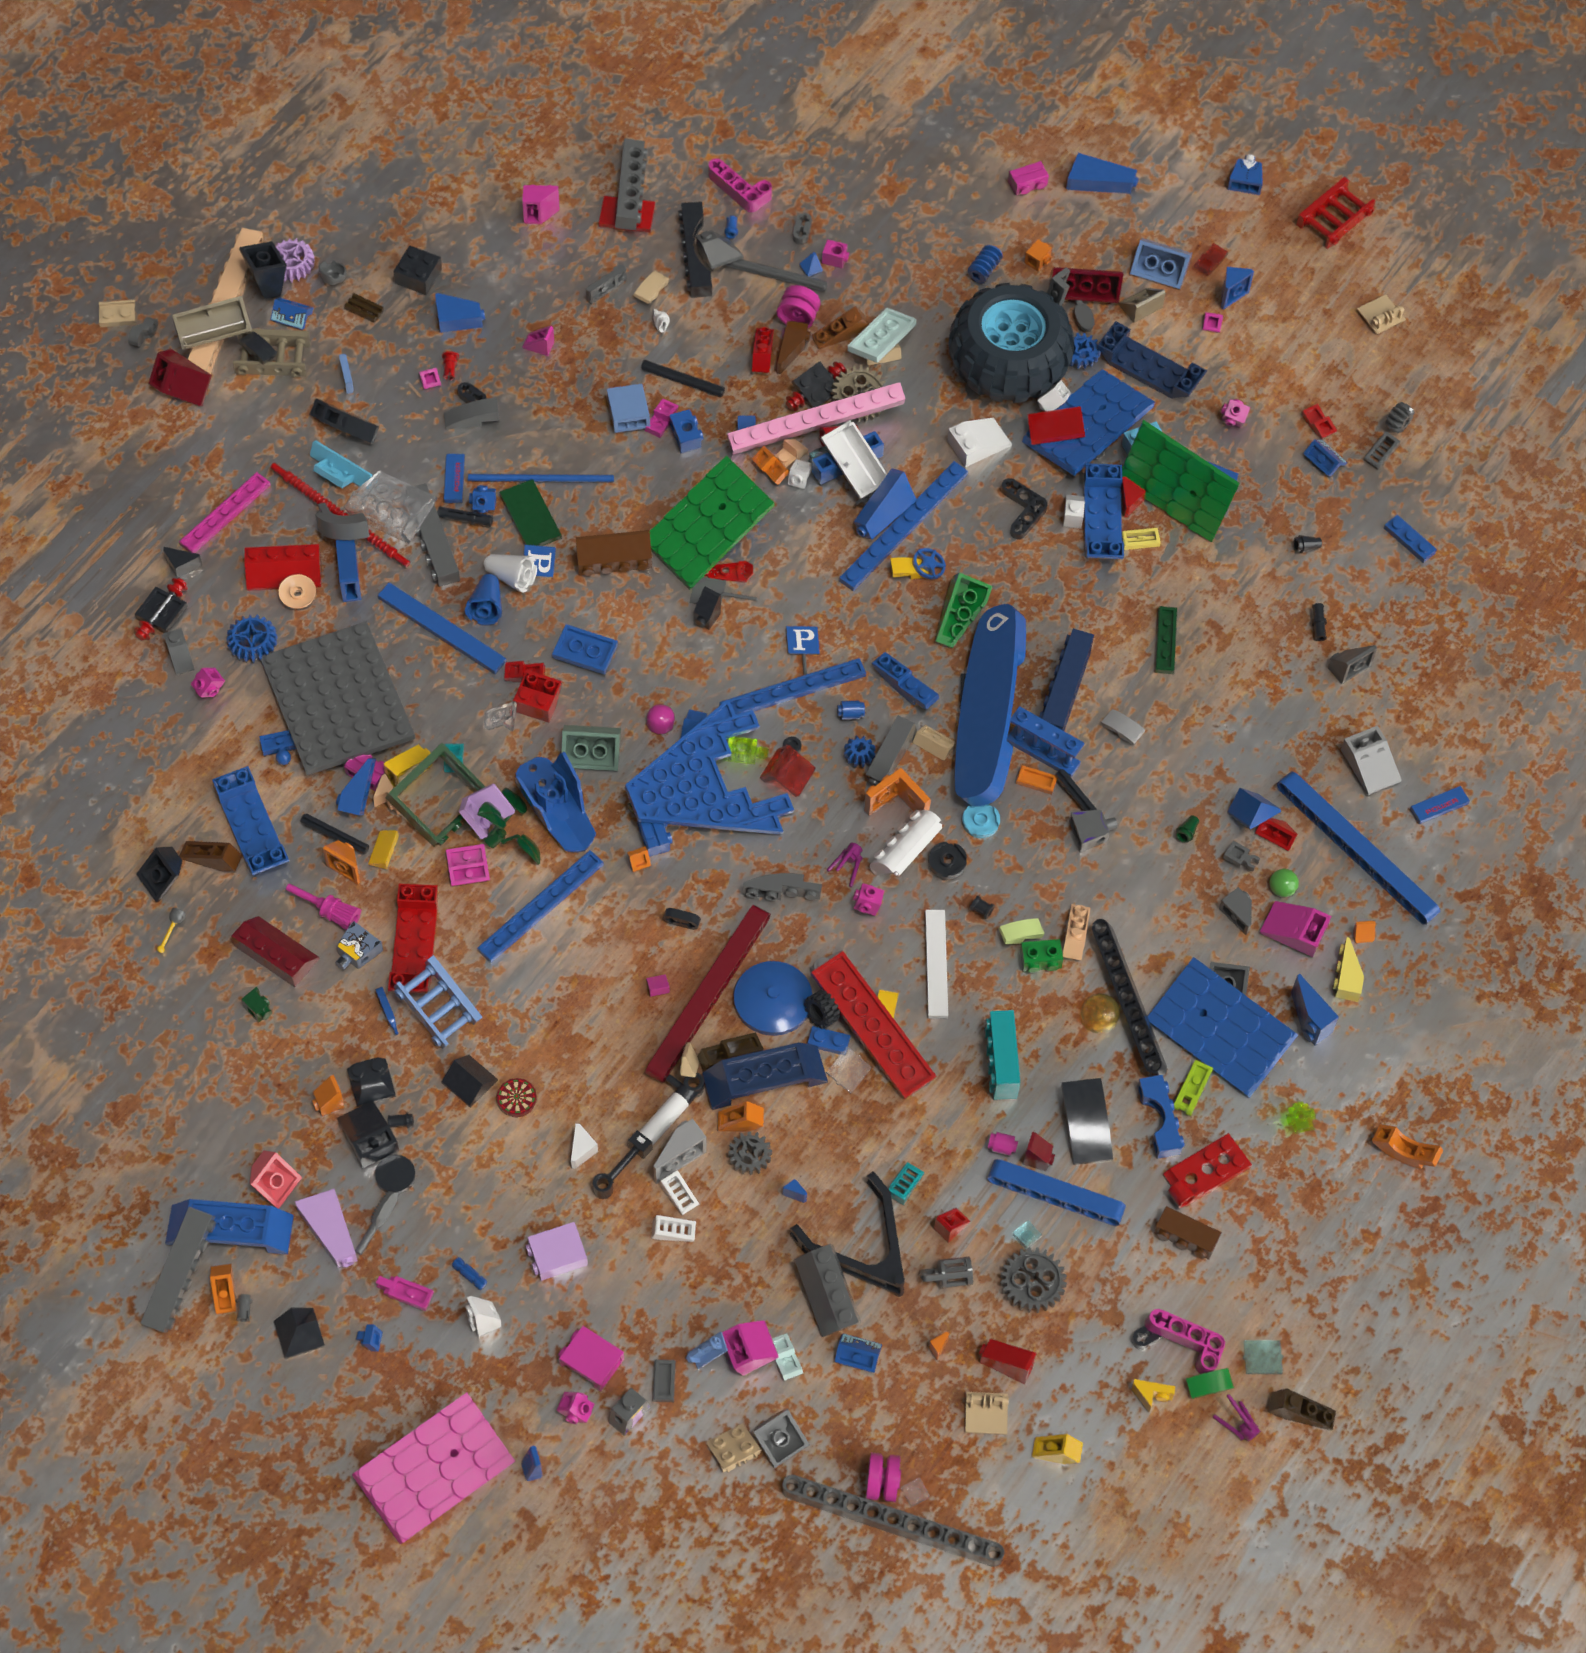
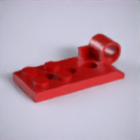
M1228 1133L1163 1173V1177L1171 1186L1167 1192L1178 1207L1183 1208L1250 1169L1252 1164ZM1225 1156L1228 1158L1229 1163L1222 1164L1218 1158ZM1209 1166L1213 1172L1206 1174L1202 1171V1167ZM1193 1176L1196 1179V1183L1190 1184L1185 1178Z

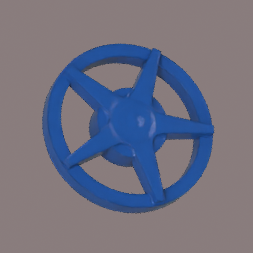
M922 548L913 556V566L922 577L937 579L945 572V561L936 550ZM923 552L931 553V556H926ZM917 555L922 559L919 566L917 564ZM935 556L939 559L940 563L936 562ZM935 567L942 568L941 572L935 575ZM920 568L930 571L931 575L926 574Z

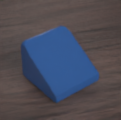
M738 416V430L756 425V416Z
M794 1179L783 1187L782 1194L803 1203L807 1201V1192L797 1180Z

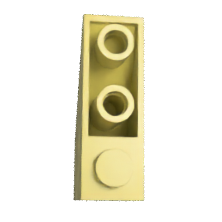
M1347 937L1345 943L1340 944L1338 955L1342 957L1341 961L1337 962L1336 972L1339 975L1338 978L1334 979L1333 989L1336 990L1335 997L1358 1002L1362 993L1364 975L1351 940Z

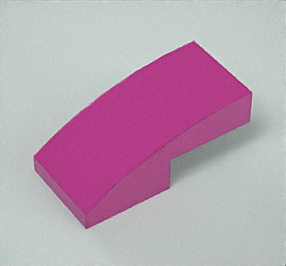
M662 399L654 409V415L650 419V426L646 427L645 431L661 438L670 425L669 415L677 412L678 405Z

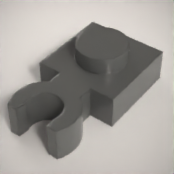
M1234 840L1223 856L1225 860L1238 867L1243 863L1249 871H1254L1255 866L1250 862L1258 864L1260 861L1258 856L1248 855L1250 849Z

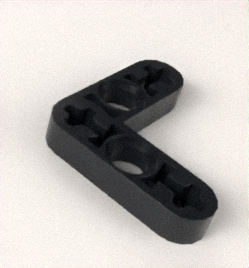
M1007 478L1002 482V493L1025 508L1010 528L1011 537L1020 540L1030 532L1046 513L1048 502L1045 498L1015 479ZM1027 494L1029 498L1023 500L1020 498V495ZM1041 504L1042 507L1040 506V507L1037 509V511L1035 512V510H1036V505L1039 506V505ZM1026 515H1031L1034 518V520L1027 521L1024 519V517ZM1021 524H1022V525H1023V526H1022V531L1016 532L1015 529H1016V530H1019V528L1021 527Z

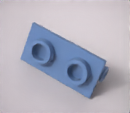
M722 1332L689 1351L686 1356L689 1363H696L697 1369H700L727 1352Z

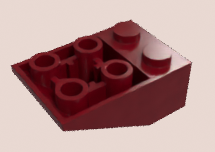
M168 349L157 353L148 384L164 394L203 406L212 375L173 349Z

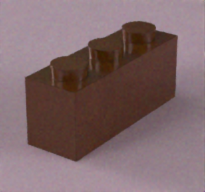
M1168 1206L1165 1207L1154 1231V1234L1161 1240H1169L1175 1243L1178 1248L1187 1249L1194 1252L1197 1257L1210 1260L1222 1233Z

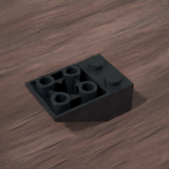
M374 1101L337 1117L362 1168L399 1151L398 1142Z

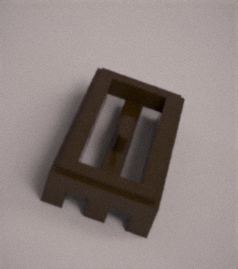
M355 293L352 294V298L348 299V303L344 305L346 310L373 323L378 320L384 311L383 306Z

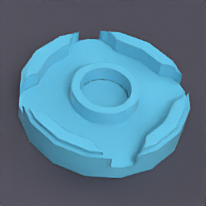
M989 804L979 807L969 805L962 815V825L971 836L987 838L997 832L1000 825V814L994 806L992 807Z

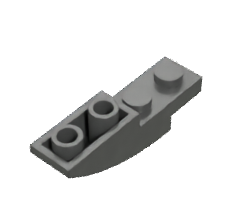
M770 874L753 878L743 883V895L750 898H766L769 901H781L782 894H786L789 897L799 896L805 897L808 900H820L822 884L804 882V874Z

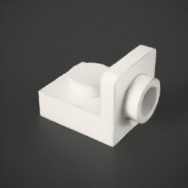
M796 459L790 469L788 485L805 489L807 478L812 471V463Z

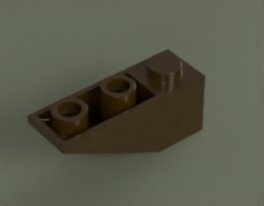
M1287 1388L1272 1392L1268 1412L1286 1420L1330 1431L1333 1430L1336 1410Z

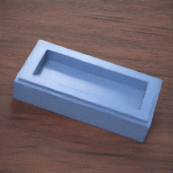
M340 354L339 359L347 394L353 393L354 389L347 356Z

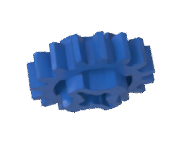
M1076 333L1070 366L1076 364L1078 369L1080 366L1086 369L1087 365L1092 367L1094 362L1097 363L1101 353L1097 348L1098 340H1092V335L1086 337V333H1083L1082 336Z

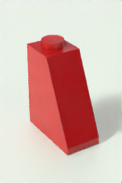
M990 1339L987 1345L983 1343L978 1355H981V1364L1025 1385L1034 1367L1037 1353Z

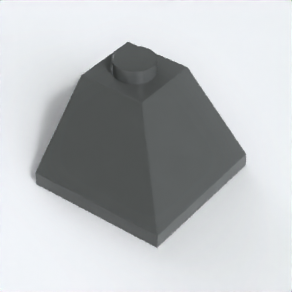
M712 230L696 235L699 255L711 269L744 258L743 254L730 239Z
M1372 645L1336 653L1330 658L1331 661L1328 669L1343 684L1371 667L1377 647Z
M1210 962V969L1244 995L1247 994L1250 966Z

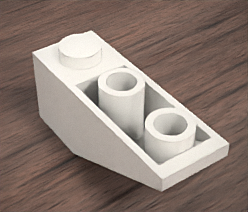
M473 1296L467 1297L468 1305L465 1307L472 1332L476 1330L478 1336L502 1327L500 1317L493 1302Z

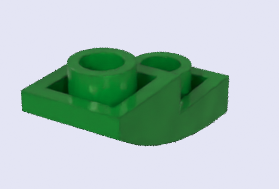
M1229 1368L1186 1378L1192 1399L1234 1389Z

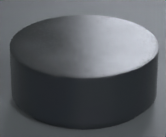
M788 737L784 740L783 751L786 755L796 756L801 752L802 743L797 737Z

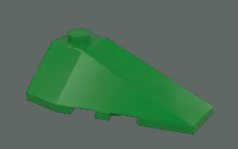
M962 573L955 574L947 591L935 642L953 648L981 609L987 604L993 586Z

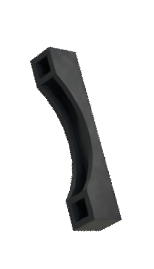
M702 201L681 203V210H678L679 221H682V224H680V235H684V238H681L682 249L686 250V252H683V261L687 263V266H685V277H689V280H686L687 291L691 292V298L711 297V272L699 261L694 250L696 235L704 226Z

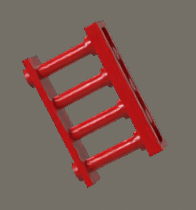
M1345 176L1298 216L1296 225L1302 229L1306 225H1311L1327 238L1326 249L1336 245L1341 237L1366 216L1369 217L1375 210V199L1365 204L1348 191L1350 180ZM1340 196H1345L1358 206L1360 210L1353 213L1337 199ZM1334 206L1349 219L1343 223L1328 212L1326 208ZM1322 215L1335 225L1337 229L1334 232H1330L1314 218Z

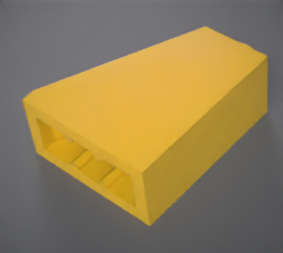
M416 745L383 764L385 774L393 788L431 753L427 748L423 749L420 745Z

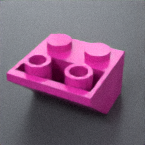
M523 185L524 224H542L560 210L558 186Z
M764 1320L737 1324L722 1332L733 1367L743 1376L779 1358Z

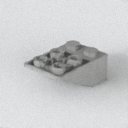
M1378 725L1344 739L1341 751L1368 795L1402 781L1387 740Z

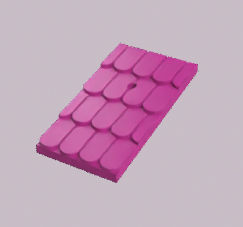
M465 1393L362 1466L352 1476L401 1545L512 1465L515 1460L472 1401L469 1394Z

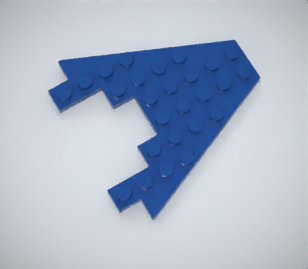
M726 700L630 780L624 788L638 822L782 834L783 829L778 817L794 812L788 793L752 804L746 787L727 791L715 762L716 760L731 756L732 753L727 743V738L759 729L760 726L754 711L750 710L735 715L730 700Z

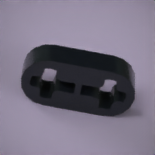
M463 382L458 386V396L465 403L487 399L486 395L471 383Z
M667 908L663 916V920L669 924L692 930L698 929L701 921L698 915L675 908Z
M1144 1325L1134 1332L1132 1344L1135 1348L1143 1350L1164 1337L1150 1332ZM1148 1335L1144 1341L1145 1343L1137 1341L1139 1336L1144 1337Z

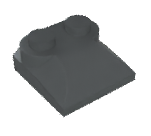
M788 1409L776 1413L752 1431L755 1441L761 1446L774 1468L810 1445Z

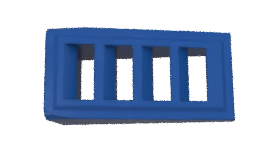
M535 1445L530 1446L522 1460L526 1481L542 1478L541 1463Z

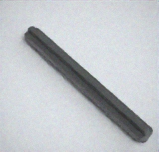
M743 259L726 264L732 268L825 291L827 288V281Z

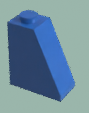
M435 293L440 333L483 327L482 320H485L484 309H480L479 302Z

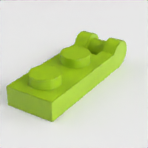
M1197 1060L1194 1061L1174 1103L1175 1110L1178 1111L1180 1109L1186 1112V1115L1192 1116L1213 1071V1067ZM1184 1098L1191 1101L1189 1105L1182 1102Z

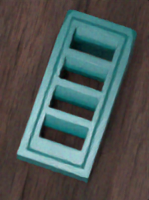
M907 1162L888 1188L891 1192V1198L904 1205L925 1172ZM908 1169H909V1170H911L912 1172H914V1173H916V1174H918V1175H917L916 1177H914L913 1175L909 1174L907 1171H908ZM904 1175L913 1180V1182L911 1183L904 1179ZM900 1181L908 1185L909 1187L906 1188L903 1185L899 1184ZM896 1187L903 1190L905 1193L903 1194L899 1192L898 1190H896Z

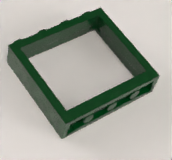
M443 743L432 751L385 797L433 847L438 843L442 845L449 838L447 834L451 830L455 832L463 825L460 822L464 819L463 816L459 814L436 836L398 796L439 757L474 792L485 788L479 779Z

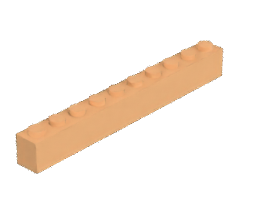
M242 228L240 234L236 235L235 246L230 250V258L225 262L223 275L219 276L218 287L214 289L212 302L208 303V305L243 296L251 275L239 248L264 243L262 232ZM225 338L190 348L188 360L211 374Z

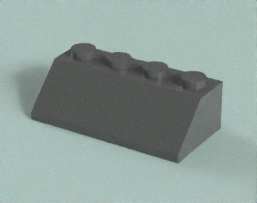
M832 1244L820 1247L794 1259L822 1337L861 1323Z

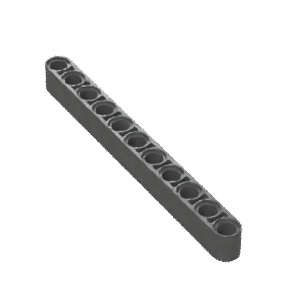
M789 1475L783 1481V1494L790 1500L990 1567L999 1566L1003 1561L1005 1551L1003 1546L997 1542L796 1475ZM792 1483L795 1484L798 1488L794 1491H790L787 1488V1485ZM814 1490L818 1495L812 1498L807 1495V1492ZM829 1497H835L838 1500V1502L836 1504H830L827 1502V1499ZM855 1504L858 1509L850 1511L847 1505ZM874 1510L878 1513V1516L871 1518L867 1515V1512ZM895 1517L898 1523L890 1524L887 1519ZM909 1524H915L918 1526L919 1529L917 1531H911L908 1529L907 1526ZM932 1530L936 1531L939 1536L937 1538H931L928 1535V1532ZM955 1537L959 1543L952 1545L948 1542V1539ZM975 1544L979 1547V1550L973 1552L968 1546ZM996 1551L1000 1557L994 1559L989 1556V1552Z

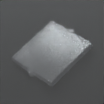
M846 1047L827 1070L826 1074L834 1079L837 1085H841L851 1094L872 1067L861 1059V1055H857L850 1048Z

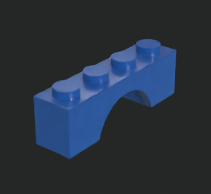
M876 431L863 436L877 459L882 457L884 443ZM828 452L812 459V473L820 485L843 475L832 455Z
M1163 1075L1139 1079L1137 1088L1142 1105L1154 1108L1160 1114L1163 1121L1162 1128L1154 1133L1152 1139L1156 1158L1161 1159L1180 1155L1184 1147V1139L1182 1135L1179 1136V1121L1173 1114L1174 1103L1168 1096V1082L1164 1081Z

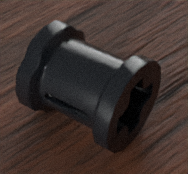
M977 895L969 910L980 913L987 920L992 914L995 905L987 903L981 899V896Z

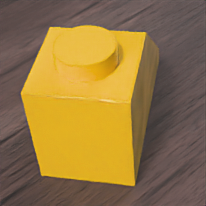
M1068 1434L1035 1437L1032 1457L1059 1464L1080 1463L1083 1443Z

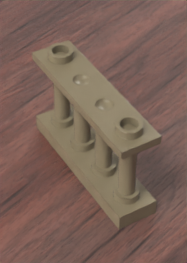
M252 329V331L237 335L238 343L241 345L239 340L254 331L271 346H278L276 362H267L262 365L259 360L248 361V352L242 346L240 361L233 360L235 374L307 376L305 363H301L303 347H310L309 331ZM286 346L296 347L294 363L283 362Z

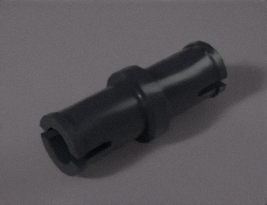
M1315 603L1312 605V625L1314 626L1315 640L1324 641L1327 639L1325 629L1327 620L1324 617V605L1322 603Z

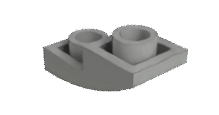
M1114 709L1101 722L1103 727L1118 733L1119 738L1135 744L1145 732V729L1135 721Z

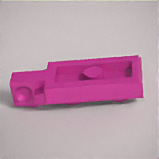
M379 1276L376 1281V1287L384 1290V1294L388 1297L423 1311L427 1310L434 1294L433 1290L398 1276H391L390 1280Z

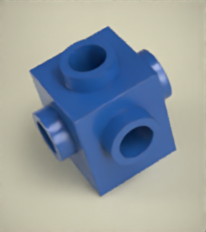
M479 485L477 488H474L473 493L469 494V504H473V510H477L479 513L495 510L496 489L488 488L485 485Z

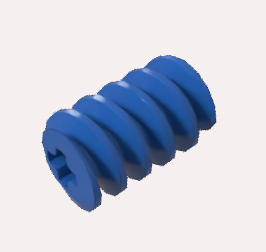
M986 245L982 248L979 255L968 267V274L973 281L979 284L986 282L989 274L993 272L996 265L1003 259L1000 249L993 245Z

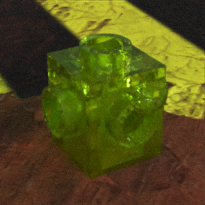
M1297 1102L1288 1108L1289 1114H1286L1289 1126L1292 1125L1295 1134L1315 1130L1313 1120H1316L1314 1108H1310L1308 1103Z

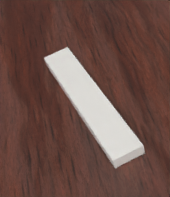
M926 910L928 1019H948L945 910Z

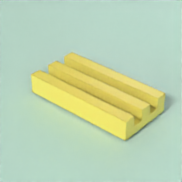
M1158 528L1122 531L1124 550L1160 547L1161 542Z

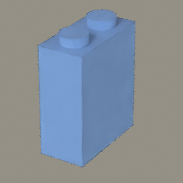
M642 384L607 389V400L615 433L645 429L650 426V415Z

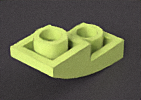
M1038 918L1020 920L999 927L1005 944H1021L1025 939H1040L1045 934Z

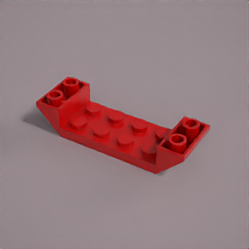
M400 883L398 885V914L392 972L389 973L388 991H395L394 986L399 981L404 986L425 970V962L434 955L438 914V885ZM430 975L409 992L428 993L432 976Z

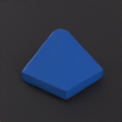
M815 252L799 263L806 276L810 277L823 271Z

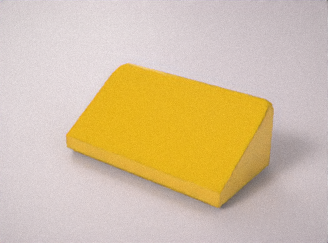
M383 830L379 832L368 865L383 869L388 868L399 837L398 831Z

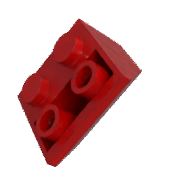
M526 670L513 699L514 712L549 723L557 706L562 681Z

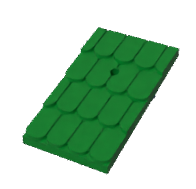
M1145 420L1142 421L1122 466V477H1127L1146 491L1144 499L1163 509L1168 515L1187 525L1190 530L1211 542L1239 487V482L1237 481L1239 473L1204 460Z
M726 455L649 531L651 552L691 590L774 507L775 503Z

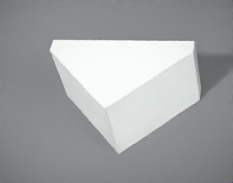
M577 1123L575 1125L571 1157L573 1169L579 1167L598 1152V1144Z

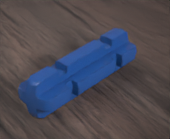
M458 1257L453 1261V1268L457 1271L460 1270V1274L471 1283H474L475 1287L482 1290L486 1286L487 1280L479 1276V1273L470 1265L465 1264L463 1259Z

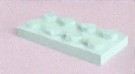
M886 308L848 345V351L878 363L916 326V319Z

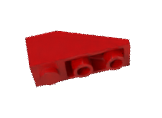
M768 327L756 328L752 372L770 373L774 329Z

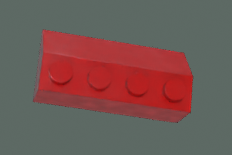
M319 544L246 547L245 574L247 591L279 589L284 579L296 574L307 576L314 582L315 587H322Z

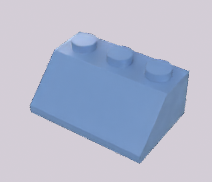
M1142 238L1139 242L1130 274L1180 289L1193 253Z

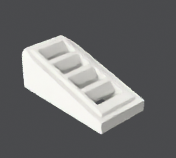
M678 1170L659 1182V1185L681 1215L699 1205ZM674 1180L677 1182V1183H676L675 1185H673L672 1187H669V1185H668L669 1183L673 1182ZM680 1186L682 1190L674 1194L673 1190ZM683 1193L686 1194V1197H684L683 1199H677V1197H679ZM690 1200L691 1203L683 1208L681 1204Z
M656 1215L652 1224L651 1239L694 1242L696 1221ZM660 1225H663V1231L660 1230ZM668 1226H671V1232H668ZM677 1226H680L679 1233H676ZM685 1227H688V1235L684 1234Z

